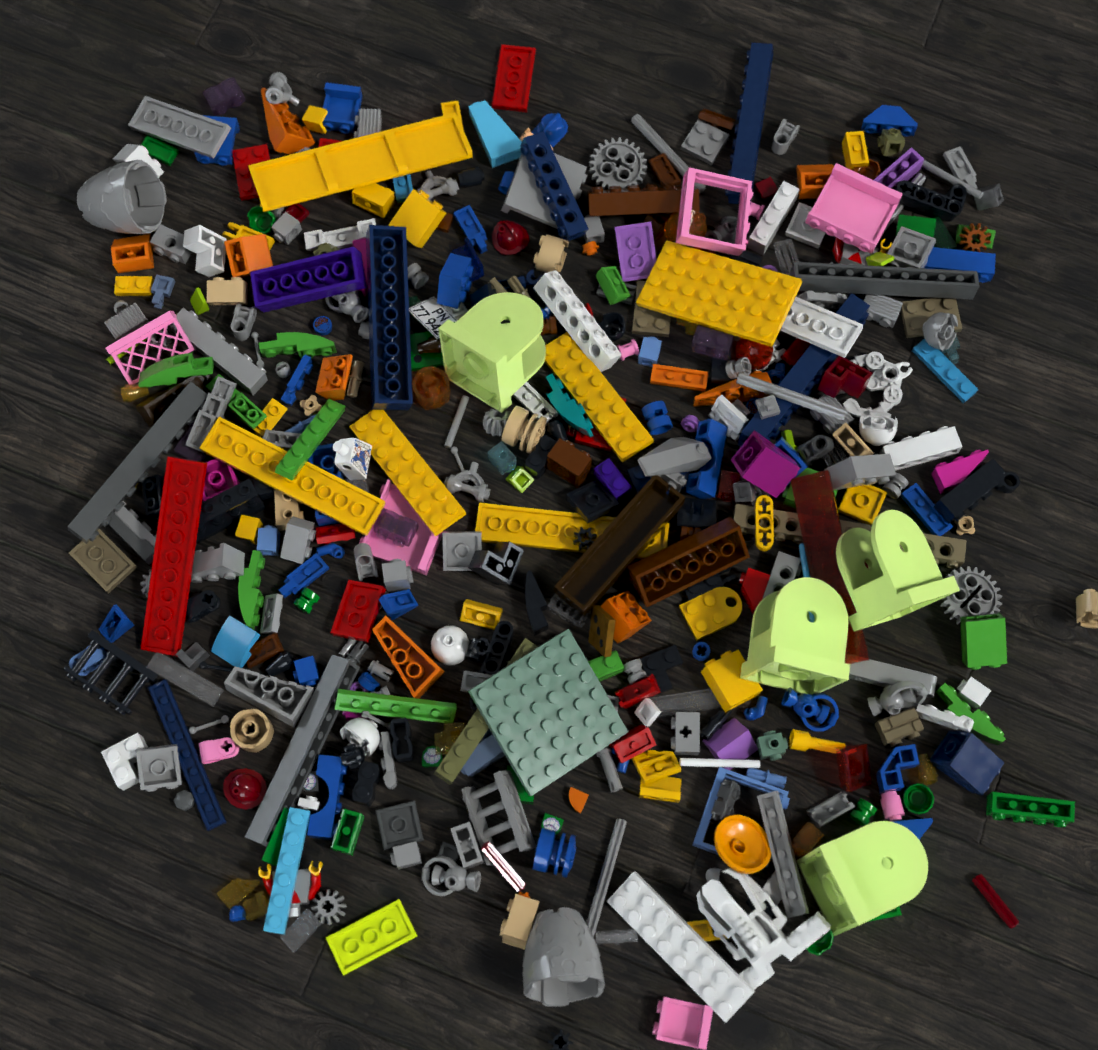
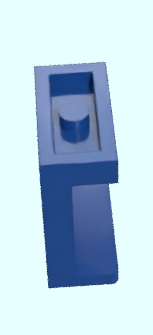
M326 83L324 88L326 96L323 108L328 113L322 124L327 131H340L344 134L354 133L356 130L355 116L359 115L363 97L361 87Z
M202 115L228 124L231 130L214 159L194 152L197 161L203 164L233 165L232 152L236 133L239 134L240 129L237 118Z

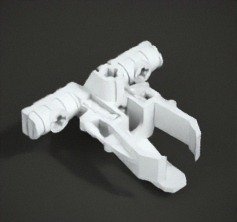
M732 868L722 872L728 873L740 881L756 908L752 913L748 915L718 880L711 879L702 886V889L697 894L699 910L707 918L714 930V935L722 940L735 960L746 957L752 964L751 967L742 971L739 976L753 990L775 974L770 963L781 954L792 961L803 950L822 936V933L824 935L831 929L830 923L825 920L826 918L820 912H816L814 916H811L792 931L789 936H785L781 929L787 922V917L782 914L778 906H775L769 897V892L764 891L748 874L737 872ZM766 900L772 907V912L776 916L775 919H772L763 911L767 908ZM723 934H724L727 938L732 937L733 940H734V942H735L736 945L738 946V949H737L732 943H729V942L723 937Z

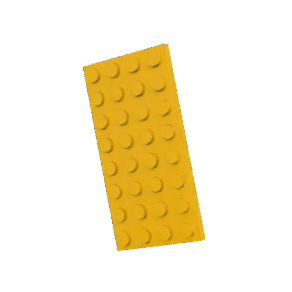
M666 240L636 304L639 307L772 347L802 285V280Z

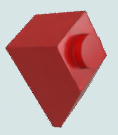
M748 567L746 573L742 572L739 583L742 584L740 591L752 614H754L757 605L763 599L770 575Z

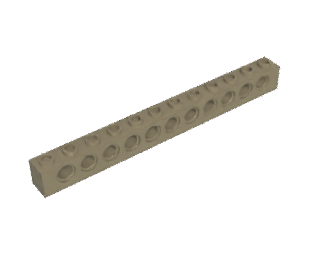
M736 504L733 520L740 525L743 535L753 534L755 536V525H750L747 521L749 519L755 520V507ZM773 510V521L776 525V528H774V540L776 541L791 540L795 544L810 543L814 547L829 546L831 549L836 550L837 542L844 532L852 528H863L871 532L872 525ZM764 518L760 519L759 525L767 528L769 521ZM792 525L795 531H788L786 526ZM811 528L814 534H807L805 529ZM830 531L833 534V537L829 538L825 536L824 532ZM923 533L937 565H946L947 568L957 569L965 562L967 540ZM940 549L946 550L948 556L942 555Z

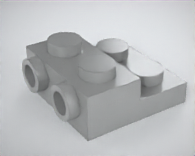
M901 227L887 253L895 258L887 263L888 267L924 269L928 262V256L936 243V238Z
M177 744L136 749L140 790L152 792L161 787L174 789L178 785H182Z

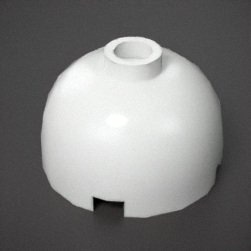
M871 411L865 417V413L861 415L859 419L860 435L871 445H884L890 442L896 435L898 420L896 417L895 420L891 418V414L882 411Z
M453 625L444 626L434 633L431 640V651L434 658L445 665H456L465 659L470 642L467 634L461 628Z
M358 717L348 721L340 729L342 739L347 738L349 741L348 745L355 743L356 747L361 746L365 756L368 754V757L377 749L380 741L378 726L371 719L367 720Z

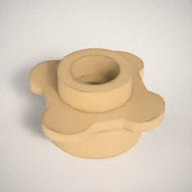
M311 395L309 399L301 400L300 407L305 410L306 416L314 415L322 408L321 404H318L315 395Z
M964 516L958 522L954 520V523L957 525L956 533L961 536L965 533L972 535L975 532L971 516Z

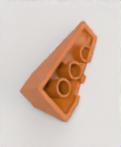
M262 88L261 94L269 139L275 151L292 154L304 149V147L314 145L315 141L306 126L302 127L298 123L299 118L297 115L289 112L288 104L269 103L265 97L267 89Z
M754 371L749 375L772 383L767 372ZM737 379L695 396L693 404L694 407L714 405L716 399L721 395L733 403L737 399L741 402H748L753 397L763 398L769 396V394L737 384Z

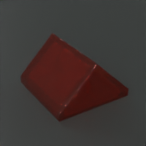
M867 744L836 747L840 787L846 792H851L871 784Z

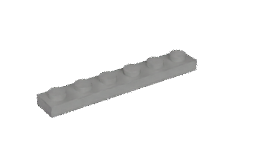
M773 791L758 795L757 798L787 918L809 914L779 792Z

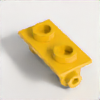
M272 398L263 409L267 417L253 429L254 433L259 437H263L265 430H272L288 409Z

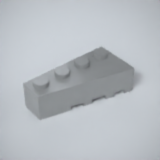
M236 666L224 682L228 692L293 728L306 710L314 693L313 687L298 685L292 681H283L277 677L261 675L258 672Z

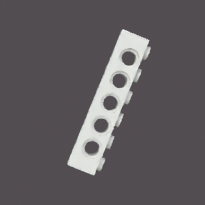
M556 270L544 273L533 287L586 357L596 365L600 372L610 369L622 356L616 345L612 343L605 331L595 321V318L591 316L584 307V304L563 280L562 276Z

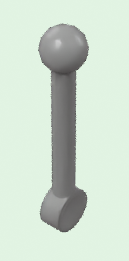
M253 332L251 337L254 339L258 359L256 364L264 367L257 339L259 335L257 332Z
M454 446L451 448V453L454 454L459 468L463 472L465 470L457 453L458 448Z
M368 711L362 712L363 718H369L390 730V723L370 715Z
M224 715L219 720L198 727L192 726L189 728V733L195 734L198 730L220 723L227 724L229 717Z

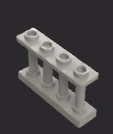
M510 770L494 773L495 782L478 790L474 786L461 789L463 801L467 805L469 819L473 823L476 832L475 837L480 847L488 841L494 846L491 836L512 828L515 840L496 847L495 849L500 854L517 847L520 852L536 848ZM498 789L502 798L501 801L482 809L479 798ZM505 808L508 820L488 828L485 817ZM482 852V858L486 862V865H493L491 861Z

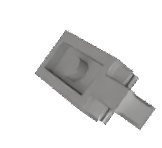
M959 146L944 152L943 157L954 177L977 189L978 187L975 184L977 181L976 173L962 148Z

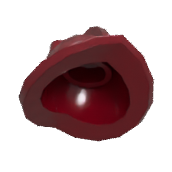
M499 221L492 233V243L501 254L514 255L527 247L529 235L521 225L515 222Z
M244 768L231 772L224 779L223 789L229 803L236 808L246 810L254 808L262 802L267 786L261 774L255 770Z

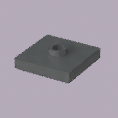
M415 801L376 810L384 851L407 843L424 841Z

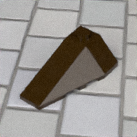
M209 374L186 377L178 381L177 384L163 389L136 405L145 423L151 428L190 381L207 393L209 390L206 388V385L212 381Z

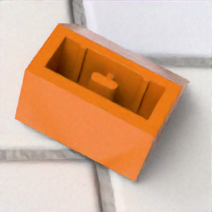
M833 164L797 165L799 199H818L832 173Z
M150 234L114 239L111 246L112 263L118 274L154 268Z
M266 234L244 236L224 241L232 277H249L252 271L273 266Z
M348 354L323 358L315 392L333 401L344 400L353 356Z
M629 591L609 598L601 605L616 620L613 639L617 644L630 638L652 621L647 612L642 609Z

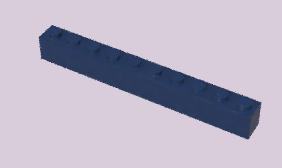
M752 43L751 50H747V61L749 63L748 65L745 64L744 75H746V79L742 81L744 94H740V105L742 107L738 109L737 113L739 124L735 125V135H737V138L733 139L732 149L735 151L730 157L732 170H728V176L752 181V191L773 60V44ZM725 189V196H728L729 203L739 204L740 192Z

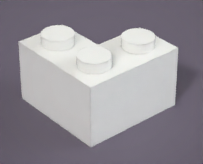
M126 144L113 158L116 164L132 160H143L154 169L158 178L164 173L160 168L161 164L156 159H152L148 155L149 151L142 145Z
M201 225L184 230L183 247L197 254L195 271L211 277L224 272L226 255L224 241H227V239Z
M139 733L101 752L117 787L123 791L139 783V774L134 766V763L137 762L136 749L148 748L143 736Z

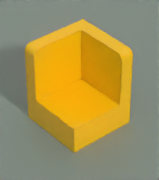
M309 105L302 121L308 130L326 134L327 130L322 122L328 111L324 108Z
M241 514L235 536L250 540L252 544L257 545L258 528L263 526L261 520Z

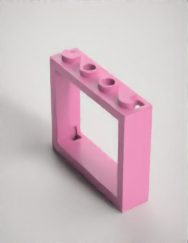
M689 167L683 175L676 243L740 256L746 250V245L748 244L746 235L750 229L748 217L752 211V206L750 205V200L753 196L751 189L752 181ZM694 183L740 192L735 244L689 234Z

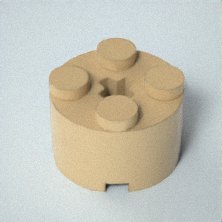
M542 235L539 246H541L539 253L536 252L533 261L536 270L545 273L554 270L558 273L561 272L567 255L564 247L568 248L569 241L550 235Z
M1086 589L1083 591V594L1076 598L1077 623L1081 622L1082 627L1098 629V592L1094 589Z
M242 710L233 717L230 723L232 740L245 751L257 753L266 748L273 738V725L260 710ZM250 728L255 729L253 733L249 732L248 730Z

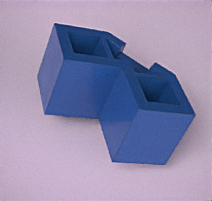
M915 744L895 747L889 753L876 773L880 794L889 791H900L904 788L901 770L915 768L920 764Z

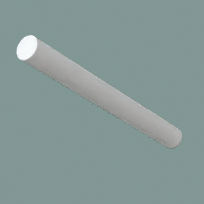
M680 758L679 760L680 766L760 768V760Z

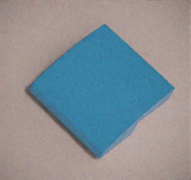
M229 615L214 641L211 652L232 666L242 668L252 655L249 652L261 635Z

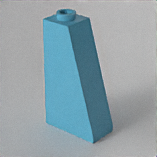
M485 100L468 106L469 116L492 168L519 159L521 156V140Z

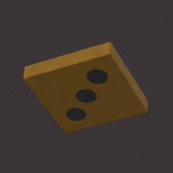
M593 605L588 642L604 657H611L616 620L601 606Z

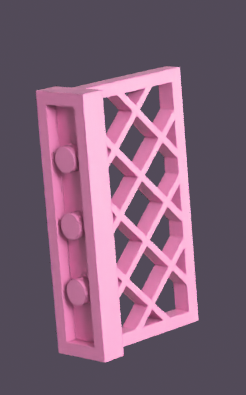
M174 311L166 312L106 347L107 352L112 355L129 386L139 382L140 373L145 370L146 358L156 362L161 361L162 349L171 351V357L175 353L180 355L195 350L178 322ZM172 323L177 328L176 336L166 334L168 326ZM155 333L162 335L160 346L150 343L151 337ZM165 336L175 339L173 349L163 347ZM178 340L184 341L189 349L184 352L177 351ZM136 344H146L144 355L134 352ZM149 345L159 348L157 358L147 356ZM122 352L130 353L128 364L121 362L117 355ZM133 355L143 357L141 367L131 365ZM130 367L140 370L138 378L133 381L129 376Z

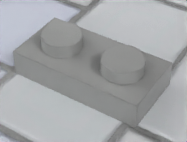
M276 593L265 596L260 628L261 634L278 633L283 595Z

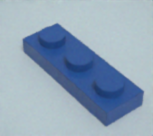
M917 483L901 493V498L932 535L943 536L953 528L951 523L948 524L934 508L935 504Z

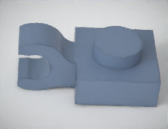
M156 274L151 288L152 294H155L152 299L154 308L162 309L164 296L170 298L175 284L174 278Z

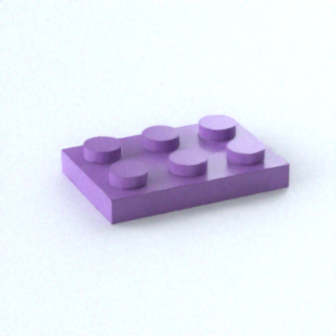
M651 222L614 227L622 280L627 282L647 279L656 262Z

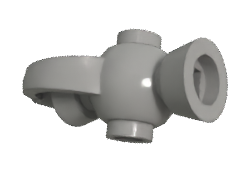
M359 290L326 298L327 305L333 311L352 315L356 323H360L368 317V308L361 305ZM332 298L339 301V307L333 305Z
M902 681L886 686L880 695V699L869 697L868 704L874 716L881 713L882 709L891 715H896L901 710H908L917 707L918 704H922L926 699L928 690L923 683ZM913 688H916L920 693V696H918L917 698L915 696Z
M436 856L428 860L425 866L422 867L421 880H423L425 887L432 894L446 896L454 891H460L466 886L468 889L477 892L481 883V873L477 871L468 874L466 869L458 866L451 858ZM441 861L449 865L450 868L447 871L443 867L435 865L432 872V884L440 885L444 882L449 890H438L429 882V866L433 862Z

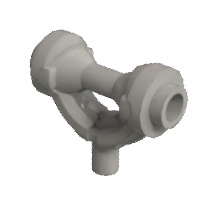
M280 72L273 73L269 79L271 87L265 93L266 100L271 104L287 103L289 101L297 106L300 100L292 95V90L287 83L286 76Z
M427 171L425 173L427 179L421 188L417 189V191L423 190L429 194L428 199L431 200L440 194L454 196L457 194L459 186L456 179L452 180L451 177L446 179L441 176H433L432 171ZM434 186H441V187H438V188H435V189L430 190V189L433 188Z
M476 462L471 463L469 471L465 470L456 475L451 474L450 477H446L444 482L445 487L451 494L458 491L471 493L478 502L482 503L484 500H488L491 489H488V484H485L481 476L476 473L479 466ZM466 480H468V481L470 480V481H472L476 486H471V485L463 484L462 482H463V481H466Z

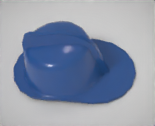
M550 113L541 119L532 133L537 134L544 131L553 148L567 133L568 125L559 113Z

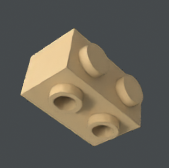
M214 277L213 280H207V303L210 305H237L238 303L248 305V283L240 277H231V280Z
M274 489L275 519L278 530H286L287 523L293 516L305 520L304 511H301V504L303 503Z

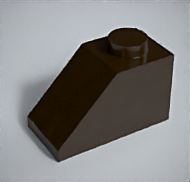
M651 213L646 216L643 223L651 222L654 242H656L674 224L676 219L667 213Z

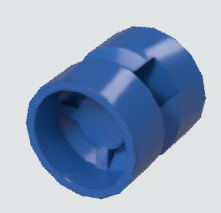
M655 401L642 408L641 411L644 419L648 421L647 428L650 435L663 434L673 427L670 416L666 415L668 411L664 401Z

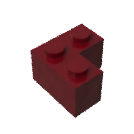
M839 356L825 371L818 390L833 398L843 390L848 395L858 399L865 391L873 373Z

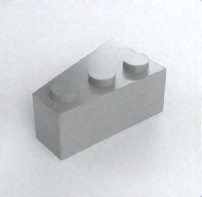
M890 454L850 456L824 469L830 491L861 485L868 486L875 483L885 484L890 481L889 478L896 476Z
M221 543L220 548L214 549L213 546L208 547L206 552H202V550L195 551L191 582L202 583V580L219 581V578L235 579L236 576H244L245 553L225 543Z

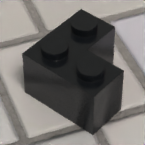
M497 542L493 552L489 550L475 551L468 568L496 585H511L524 550L512 542Z

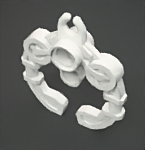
M876 351L865 355H856L854 359L850 360L861 367L866 366L869 371L874 372L867 384V390L884 391V401L879 402V407L873 410L871 407L867 409L860 408L858 402L853 398L846 400L843 403V407L851 416L860 418L862 414L865 413V417L871 411L887 412L894 405L901 402L903 395L900 389L902 379L909 376L913 369L909 367L907 372L904 373L901 372L900 368L901 366L908 367L910 365L909 362L893 364L884 360V356ZM893 373L895 377L888 378L886 377V374Z

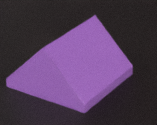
M736 718L724 724L722 729H718L709 741L702 740L715 759L745 760L758 750L749 730ZM722 767V768L727 769V770H731V769H733L734 767Z

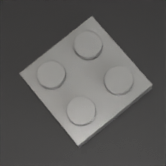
M698 119L681 145L680 150L712 166L729 139V134Z
M444 531L442 533L443 571H472L468 567L475 551L482 550V531Z

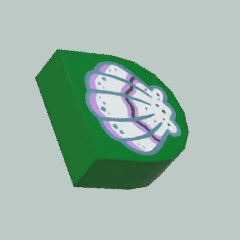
M430 746L423 751L422 767H439L443 760L442 752L439 748Z
M545 813L541 828L554 830L556 836L561 831L564 819Z

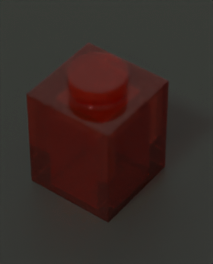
M721 471L717 498H721V500L726 502L735 500L733 483L740 481V473Z

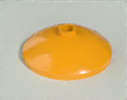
M731 815L724 818L717 825L714 833L715 847L721 859L730 868L740 873L753 874L761 871L768 864L771 851L767 835L757 822L743 815Z

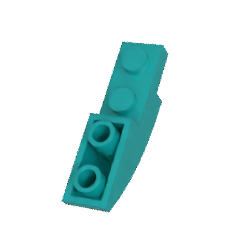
M553 373L546 376L553 390L547 396L561 418L578 432L588 437L594 436L591 431L594 427L590 419H585L583 416L586 412L582 404H577L574 398L570 399L567 392H562L561 389L564 386L560 378L556 379Z

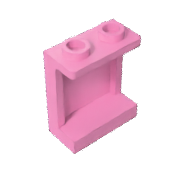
M663 997L662 1001L658 1000L656 1013H660L658 1022H654L652 1034L656 1035L655 1039L706 1050L713 1009L707 1005Z

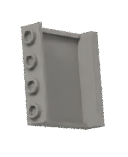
M521 153L501 211L508 214L511 209L558 229L556 222L550 216L548 205L543 201V194L540 188L536 186L534 174L528 168V161ZM555 154L575 200H578L582 193L580 186L581 184L584 185L587 174H585L587 167ZM549 185L552 189L556 190L554 186ZM557 201L560 206H563L561 202Z

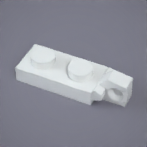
M918 704L916 709L920 718L955 730L960 729L970 733L974 724L973 719L965 715L959 717L948 710L942 712L930 704H926V706Z

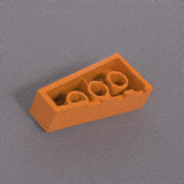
M386 615L372 629L412 696L420 699L445 671Z

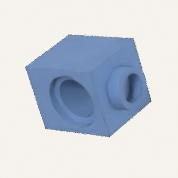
M644 337L638 357V364L649 367L657 364L662 341L656 337Z
M270 525L258 528L257 551H260L262 555L279 556L281 534L278 528Z

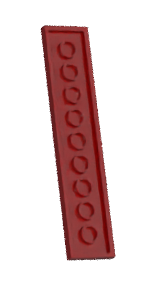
M172 456L167 457L141 650L176 657V653L181 650L207 463Z

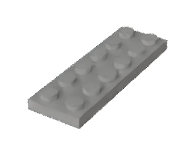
M147 96L144 97L128 124L135 131L213 159L231 130L228 124Z

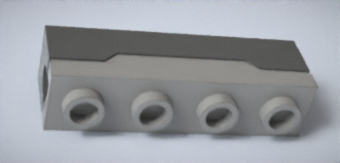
M124 502L123 507L118 512L114 511L110 517L112 519L108 525L150 566L153 563L156 535L153 536L150 533L152 529L144 521L140 523L137 520L139 516L132 509L128 511L124 507L126 505Z

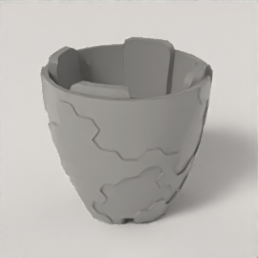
M143 160L123 162L102 170L85 181L77 192V206L83 212L82 216L86 221L96 227L125 234H149L156 231L162 222L164 207L167 202L164 184L159 180L154 169Z
M566 907L558 908L555 913L552 909L538 913L534 918V924L525 946L522 965L523 994L531 1000L542 1002L545 1006L557 1007L566 1006L569 1002L587 999L592 996L599 997L605 988L600 953L592 937L591 930L581 914L574 909Z

